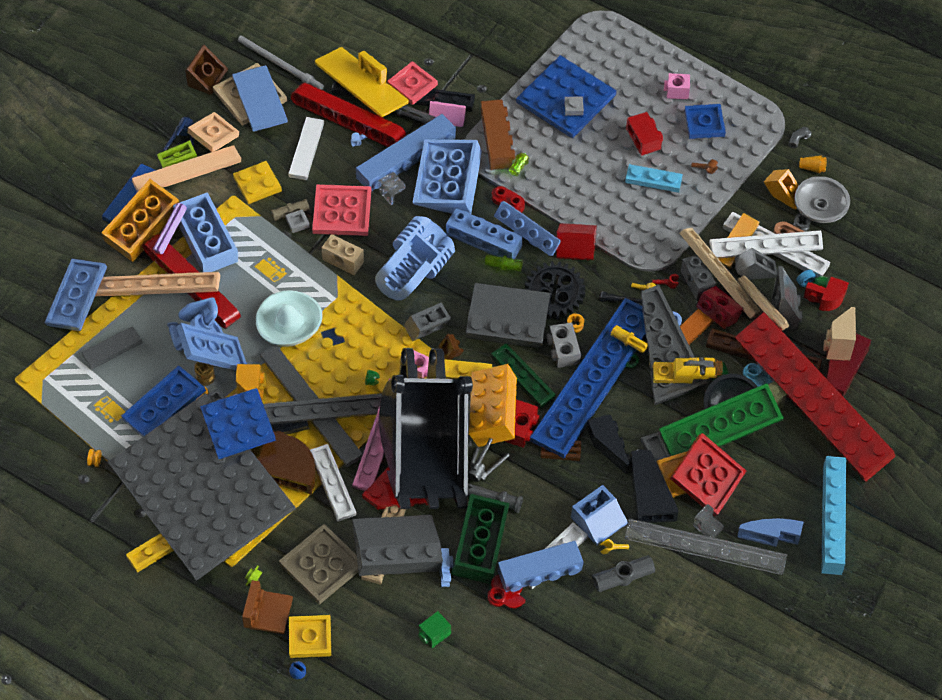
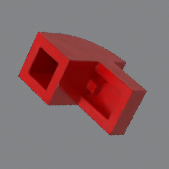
M831 277L826 288L808 282L803 298L811 302L820 303L819 310L821 311L834 310L842 304L849 282Z

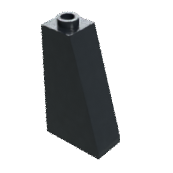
M638 449L631 451L630 467L637 523L677 521V505L651 450Z

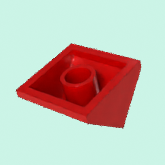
M560 223L557 230V238L561 242L557 247L556 257L559 259L594 260L597 225Z

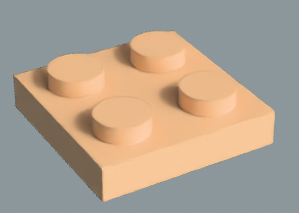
M215 112L188 127V133L211 152L239 137V131Z

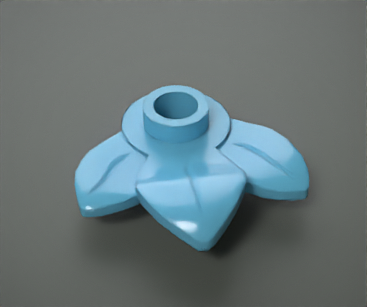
M750 363L743 369V376L751 379L758 387L773 382L760 366L755 363Z

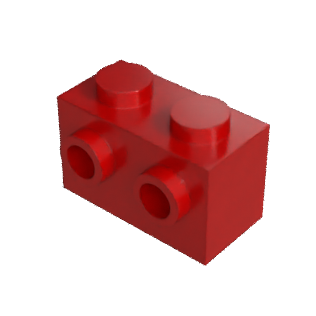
M648 112L627 118L626 130L641 156L661 149L663 135L661 131L657 130L653 118H650Z

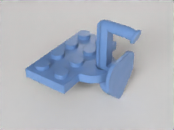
M215 298L189 303L178 313L179 318L190 322V325L185 323L178 324L177 322L167 324L175 349L178 351L184 350L187 359L235 371L237 370V364H247L238 337L224 334L221 327L215 321L218 314Z

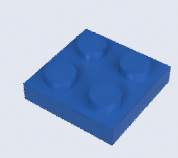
M721 104L685 106L684 112L689 139L725 137L726 130Z

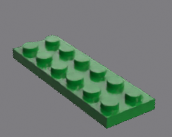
M766 383L664 426L659 431L670 455L673 456L687 452L701 433L720 447L782 421L784 418Z

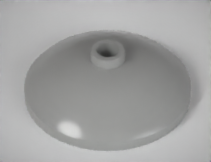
M828 177L806 179L797 187L794 200L797 209L803 216L815 222H835L845 216L850 206V196L846 188L838 181Z

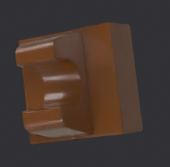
M447 334L438 345L439 349H443L444 359L452 360L454 357L460 356L464 351L459 348L460 341L455 339L454 334Z

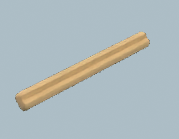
M746 276L738 278L740 286L782 331L789 327L787 320Z

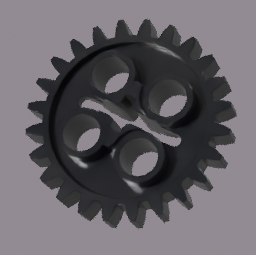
M551 261L550 266L544 263V268L537 266V272L532 270L531 276H527V283H525L526 290L550 293L547 312L549 319L555 315L556 319L559 320V315L561 314L566 318L567 312L573 314V308L579 310V304H583V298H585L584 291L586 286L583 285L584 278H580V272L574 274L575 267L569 270L568 263L564 267L561 266V261L558 262L557 266L554 265L553 261ZM556 276H559L555 295V303L552 305L551 301L552 293L554 291L555 278ZM544 279H550L551 281H550V282H544L543 280H544ZM562 282H569L570 284L563 285ZM564 298L567 301L561 302L559 299Z

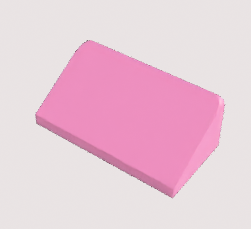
M430 101L429 115L438 117L443 114L454 126L463 127L466 118V106Z

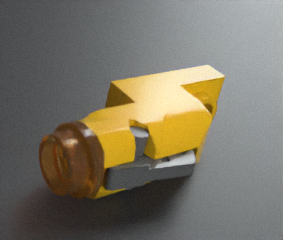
M700 357L675 358L673 362H654L653 381L654 383L692 384L694 379L717 378V376H722V361L716 358Z

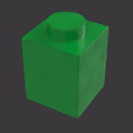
M438 611L419 625L418 636L420 640L431 648H434L451 634L450 623Z

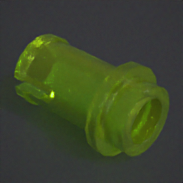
M525 153L516 155V160L509 168V172L512 175L519 176L524 166L528 165V155Z

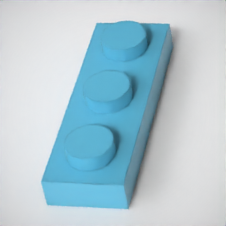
M629 164L625 183L679 193L683 174Z

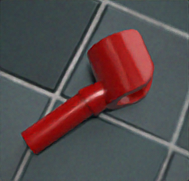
M672 274L669 279L652 280V283L668 285L669 288L675 289L679 282H675L679 276Z

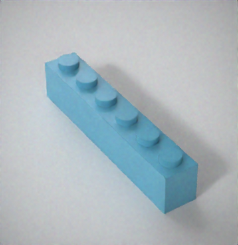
M826 456L823 466L821 573L842 575L845 566L846 458Z

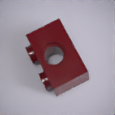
M717 286L703 292L696 305L699 310L724 329L736 323L744 309Z

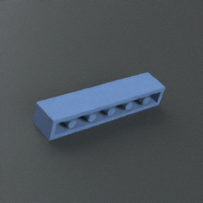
M443 114L439 115L356 167L357 179L363 186H371L372 191L380 188L387 181L394 179L398 174L410 169L412 165L421 161L425 139L454 140L456 138V127Z

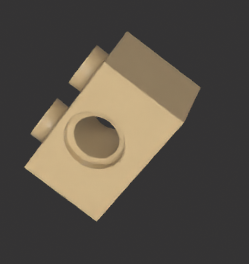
M331 234L322 246V259L355 275L364 263V251Z

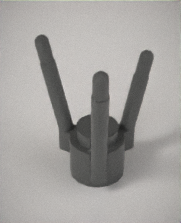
M489 438L477 461L475 460L479 447H476L468 466V478L474 482H479L480 479L484 481L493 470L510 456L509 453L505 454L485 472V466L481 461L493 441L492 438Z

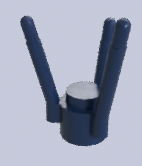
M188 117L181 118L179 125L176 127L163 151L170 147L175 137L179 134L182 136L189 134L188 127L194 124L192 119ZM190 135V141L194 146V137Z

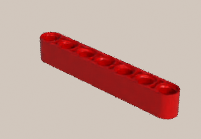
M301 83L291 94V100L294 104L356 133L363 134L367 138L387 147H390L406 136V132L401 126L310 84Z
M157 233L142 244L146 254L167 274L200 273L169 243L163 254L156 253L153 248L160 234ZM219 291L187 293L195 301L215 298L218 306V314L215 321L224 329L241 318L238 309Z

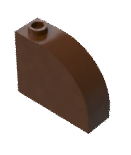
M273 431L276 441L263 445L258 460L279 486L311 495L316 482L315 462L311 451L297 438L286 435L281 431Z

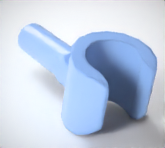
M355 132L351 136V145L353 147L360 146L361 140L367 137Z

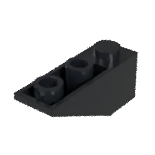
M611 414L589 419L587 431L593 446L625 474L628 473L631 458L624 451L625 443L623 438L618 435L617 422L613 421Z

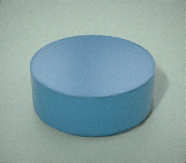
M806 270L797 277L796 281L801 287H806L808 282H814L816 275L812 270Z

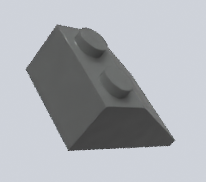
M778 266L771 297L772 305L787 320L789 327L785 328V330H797L799 322H802V311L798 309L801 302L800 295H797L796 286L784 268Z

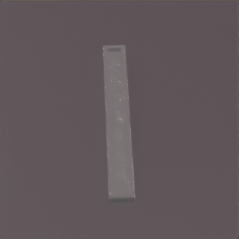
M629 519L625 539L780 575L784 573L787 554L634 519Z

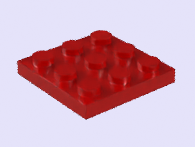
M701 433L669 479L715 517L737 487L746 470Z

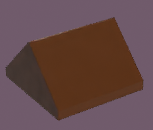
M202 45L185 70L187 85L210 95L213 93V86L219 84L228 68L205 45Z

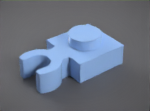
M441 548L443 559L439 570L441 587H450V568H453V556H449V548Z

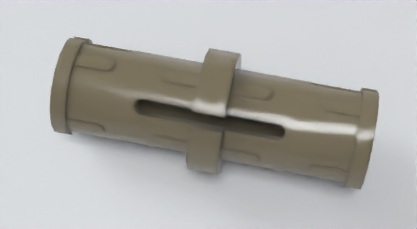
M304 199L293 204L287 203L286 206L274 210L272 209L271 214L274 221L285 218L287 214L302 209L303 211H309L310 208L308 201Z

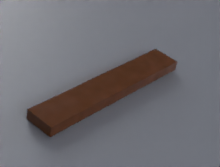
M711 328L706 343L707 348L753 360L738 344L735 338L737 335ZM805 355L820 370L822 359Z

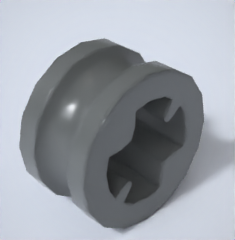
M798 214L795 216L793 226L806 232L810 227L811 220L802 214Z

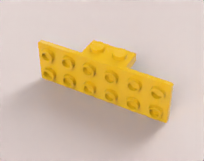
M340 47L315 60V64L380 117H384L409 103L406 97L386 82L387 68L365 51L358 53L357 59L343 47Z

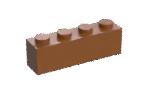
M502 99L481 101V117L490 170L512 168V160H515V150L511 149L513 139L512 135L508 134L510 122L509 120L506 121V117H508L507 106L503 105Z

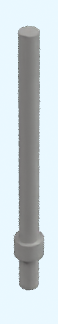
M239 36L238 42L298 77L303 83L310 84L321 90L323 89L324 85L316 81L312 75L301 72L245 37Z

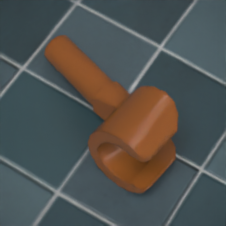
M713 159L708 164L692 162L691 167L703 168L708 173L713 174L718 168L716 166L718 162Z

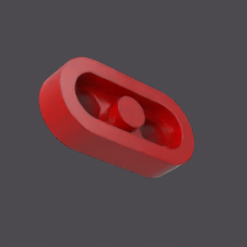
M498 186L492 190V201L496 205L500 206L501 202L505 201L521 213L524 211L525 200L520 195L503 186Z

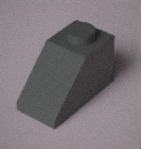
M750 248L735 257V269L739 275L746 276L749 280L776 278L777 269L775 261L754 248Z

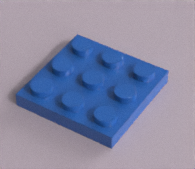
M257 388L200 406L218 459L276 441Z

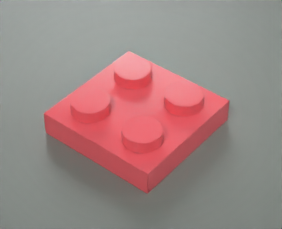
M413 61L387 81L389 85L406 97L412 105L438 85V81Z

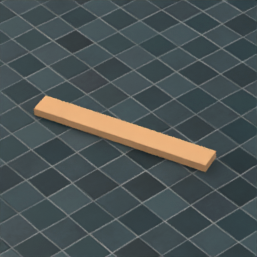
M219 272L103 277L95 297L217 292L221 275Z

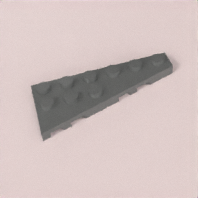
M657 285L641 292V301L655 406L705 387L708 382L706 379H694L692 384L654 383V362H673L675 358H695L660 286Z

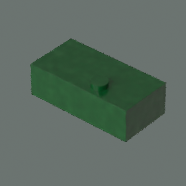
M470 494L451 575L491 584L510 503Z

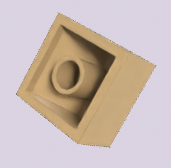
M851 307L835 319L831 324L830 330L827 329L826 340H824L823 351H827V359L850 361L856 341L855 307Z

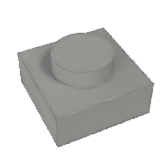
M583 96L565 97V116L583 115Z
M303 209L285 215L292 233L310 227Z

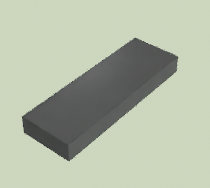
M132 326L82 352V356L92 370L142 344V339Z

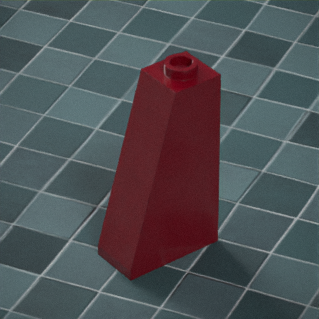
M857 333L850 361L829 359L826 379L843 397L869 351L872 341Z

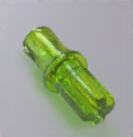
M486 255L485 264L501 267L502 270L510 269L521 272L523 260L508 258L505 255L503 257Z

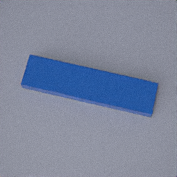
M140 164L103 213L102 220L110 223L136 195L137 190L132 183V178L156 170Z

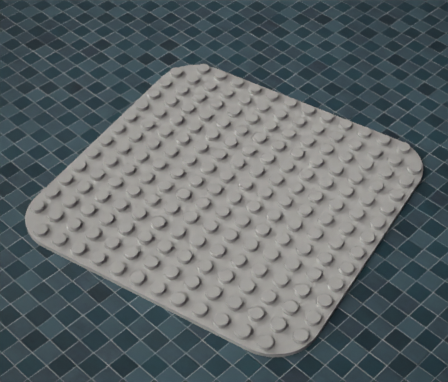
M593 11L579 17L501 98L503 105L507 106L508 117H506V121L509 120L510 122L508 134L512 135L513 146H511V149L515 150V160H512V168L490 170L482 119L467 134L465 140H477L482 150L478 175L496 186L506 187L524 198L527 205L558 224L597 225L595 242L597 248L630 268L651 272L665 269L680 258L689 245L679 233L683 229L693 228L699 235L781 140L785 130V119L779 107L769 99L614 11ZM560 55L617 90L616 96L573 139L516 103V98ZM669 73L690 74L688 100L667 98V91H664V80H668ZM721 104L726 130L725 137L689 139L684 112L685 106ZM648 112L650 118L654 119L657 130L661 131L663 141L660 150L641 156L626 130L627 118ZM711 159L718 162L716 165L718 168L713 174L708 173L703 168L691 167L692 162L708 164ZM629 164L683 174L679 193L625 183Z

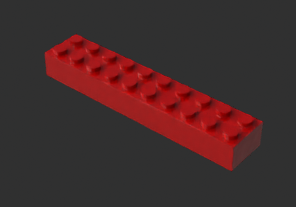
M765 312L735 337L745 352L772 381H775L783 389L791 402L836 451L846 458L848 464L865 482L896 457L891 447Z

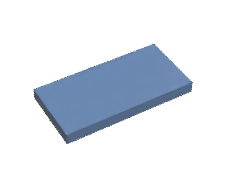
M266 65L232 74L253 132L288 122Z
M71 259L45 320L47 326L81 331L107 269L106 264Z

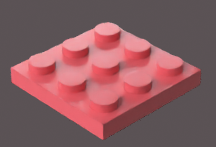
M316 185L313 234L368 236L371 186Z

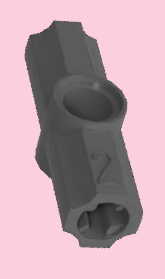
M649 555L630 562L621 561L616 567L592 575L594 586L598 592L616 586H627L635 579L655 573L654 562ZM620 572H626L628 575H621Z

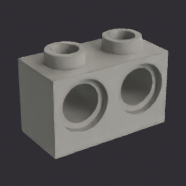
M572 322L550 326L549 334H547V343L552 346L551 357L552 361H556L557 368L580 364L581 353Z

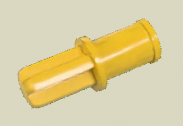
M618 325L611 332V336L623 342L625 346L630 345L643 353L648 347V344L635 337L633 332L630 333Z

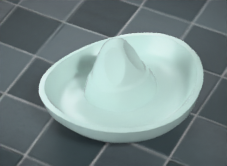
M291 290L270 295L262 302L256 314V326L261 337L266 342L280 347H289L305 342L318 331L322 322V310L316 300L302 292Z

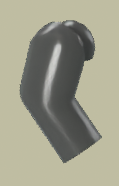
M802 127L793 132L788 144L789 147L795 149L802 137L804 139L810 138L812 132L808 130L809 128Z

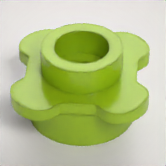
M258 565L255 570L251 568L245 577L248 580L246 586L251 584L252 580L258 581L263 573L258 570Z

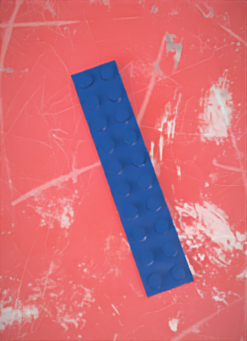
M627 298L623 300L531 435V442L563 459L588 424V420L592 418L626 367V364L636 352L635 348L630 345L625 346L623 342L611 336L613 328L618 325L630 333L633 332L634 336L642 341L646 337L641 305Z

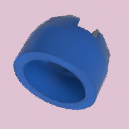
M300 661L293 662L289 668L291 677L302 679L306 675V666Z

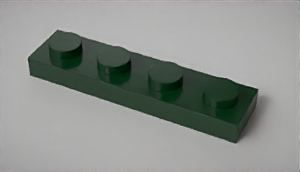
M507 343L491 353V358L499 366L504 364L510 366L517 377V385L540 408L556 398V394Z

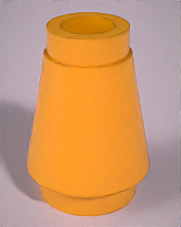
M822 155L800 158L799 167L800 169L816 173L825 172L827 158L822 157Z

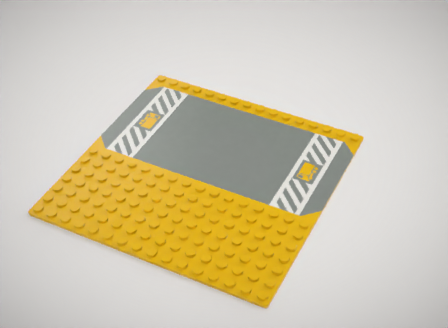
M231 196L216 209L238 250V262L213 272H219L221 275L218 291L241 314V318L228 328L220 327L224 334L238 337L246 363L260 364L261 372H265V383L261 384V389L264 391L263 404L294 401L260 358L262 352L274 345L266 342L258 332L256 314L262 302L277 292L287 290L302 292L316 300L321 307L322 322L318 331L311 338L294 346H278L319 399L382 393L389 378L392 379L393 375H399L403 348H413V350L429 357V352L432 348L420 339L412 341L405 327L239 198ZM183 236L173 247L201 273L202 271ZM152 262L138 275L167 273L156 262ZM187 293L112 296L85 319L81 331H70L15 378V382L88 446L94 449V451L101 450L102 458L108 462L142 438L140 434L122 419V414L178 365L196 379L194 366L197 361L187 359L184 350L178 351L175 349L169 327L167 326L170 322L190 325V322L181 320L178 313L187 304L196 301ZM133 326L142 339V344L91 370L83 358L82 352ZM335 328L336 336H343L345 342L333 346L332 339H323L321 332ZM214 366L215 380L212 384L205 386L208 392L211 393L215 389H219L226 398L236 393L240 394L236 386V371ZM367 370L376 371L380 375V378L376 379L379 381L378 384L374 386L365 385ZM376 415L336 418V421L358 449H360L368 441ZM307 421L309 429L288 434L302 441L309 450L328 444L311 421ZM263 445L250 449L257 459ZM330 447L339 469L344 463ZM317 471L313 492L322 485ZM279 486L295 508L310 496L307 493ZM287 516L223 562L229 567L235 566Z

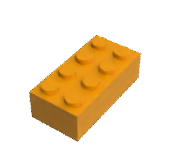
M149 179L101 232L104 241L134 262L144 251L142 244L157 233L159 234L165 227L173 212V205L179 203V199Z
M508 364L472 372L473 388L470 400L469 435L478 447L485 446L489 438L493 439L491 444L514 439L517 377Z

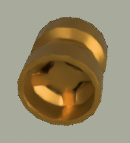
M197 362L194 366L196 380L203 386L212 384L215 380L214 366Z

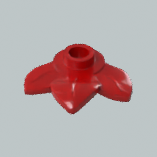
M499 574L492 579V589L488 592V601L491 605L517 608L526 602L520 595L522 589L516 592H506ZM500 596L501 599H495L494 597Z

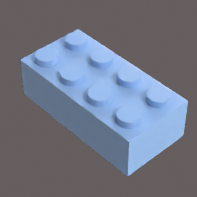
M204 193L180 202L187 209L178 226L201 271L213 272L238 262V250L209 194Z

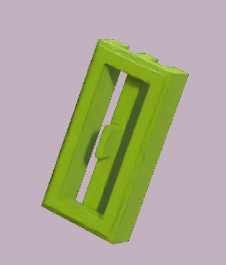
M187 141L157 154L162 168L196 158L197 154L191 141Z

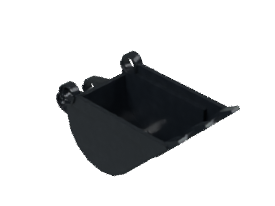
M403 348L399 375H393L392 379L387 381L382 392L379 411L380 437L390 471L386 472L394 497L397 499L401 509H410V498H425L430 509L439 508L438 498H453L458 509H467L468 394L472 392L473 382L470 376L446 379L443 349L432 348L430 350L427 378H418L413 348Z

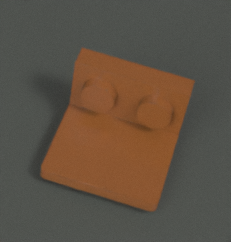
M252 580L242 616L244 628L284 634L293 597L264 591L261 589L260 581Z

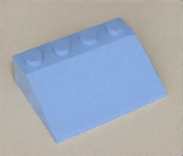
M425 139L413 204L453 214L455 209L458 208L471 214L482 155L478 141Z

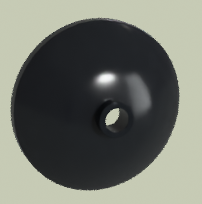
M740 374L722 375L708 386L704 395V409L758 386L751 379Z

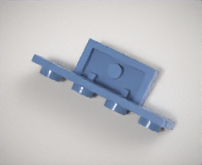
M505 201L501 202L494 215L499 221L528 240L531 245L538 247L549 256H553L561 242L560 239Z

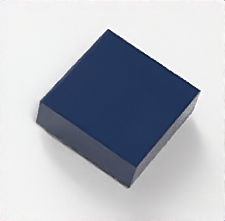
M335 328L321 332L323 339H332L333 346L345 342L343 336H336Z

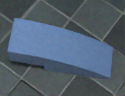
M778 518L751 521L740 525L737 537L777 547L778 540L798 545L803 521Z

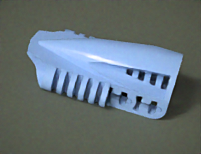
M415 216L393 241V247L396 251L376 274L375 282L380 291L387 297L394 300L405 299L424 277L433 279L454 254L455 248L452 239L429 218Z

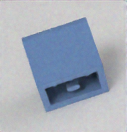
M604 485L572 506L571 518L588 534V537L596 546L628 523L616 498Z

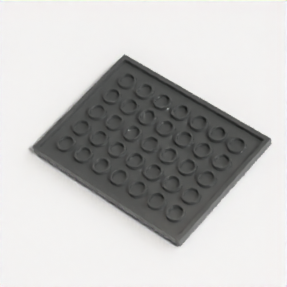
M206 393L108 461L109 465L196 581L296 509L250 449L218 459L200 406L212 403Z

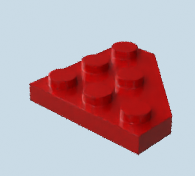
M388 467L362 494V498L376 509H386V507L398 506L400 508L397 499L394 497L386 472L390 471ZM410 498V507L414 506V504L426 503L428 505L425 498Z

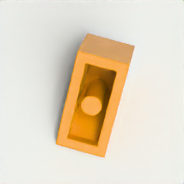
M789 169L774 170L766 178L764 184L773 197L792 209H797L794 198L796 189L799 186Z

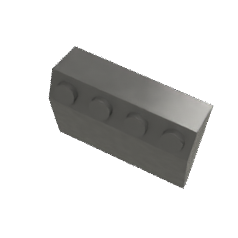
M475 283L466 337L468 339L542 349L550 293Z
M432 515L352 519L359 576L436 572L440 570L443 562L441 545Z

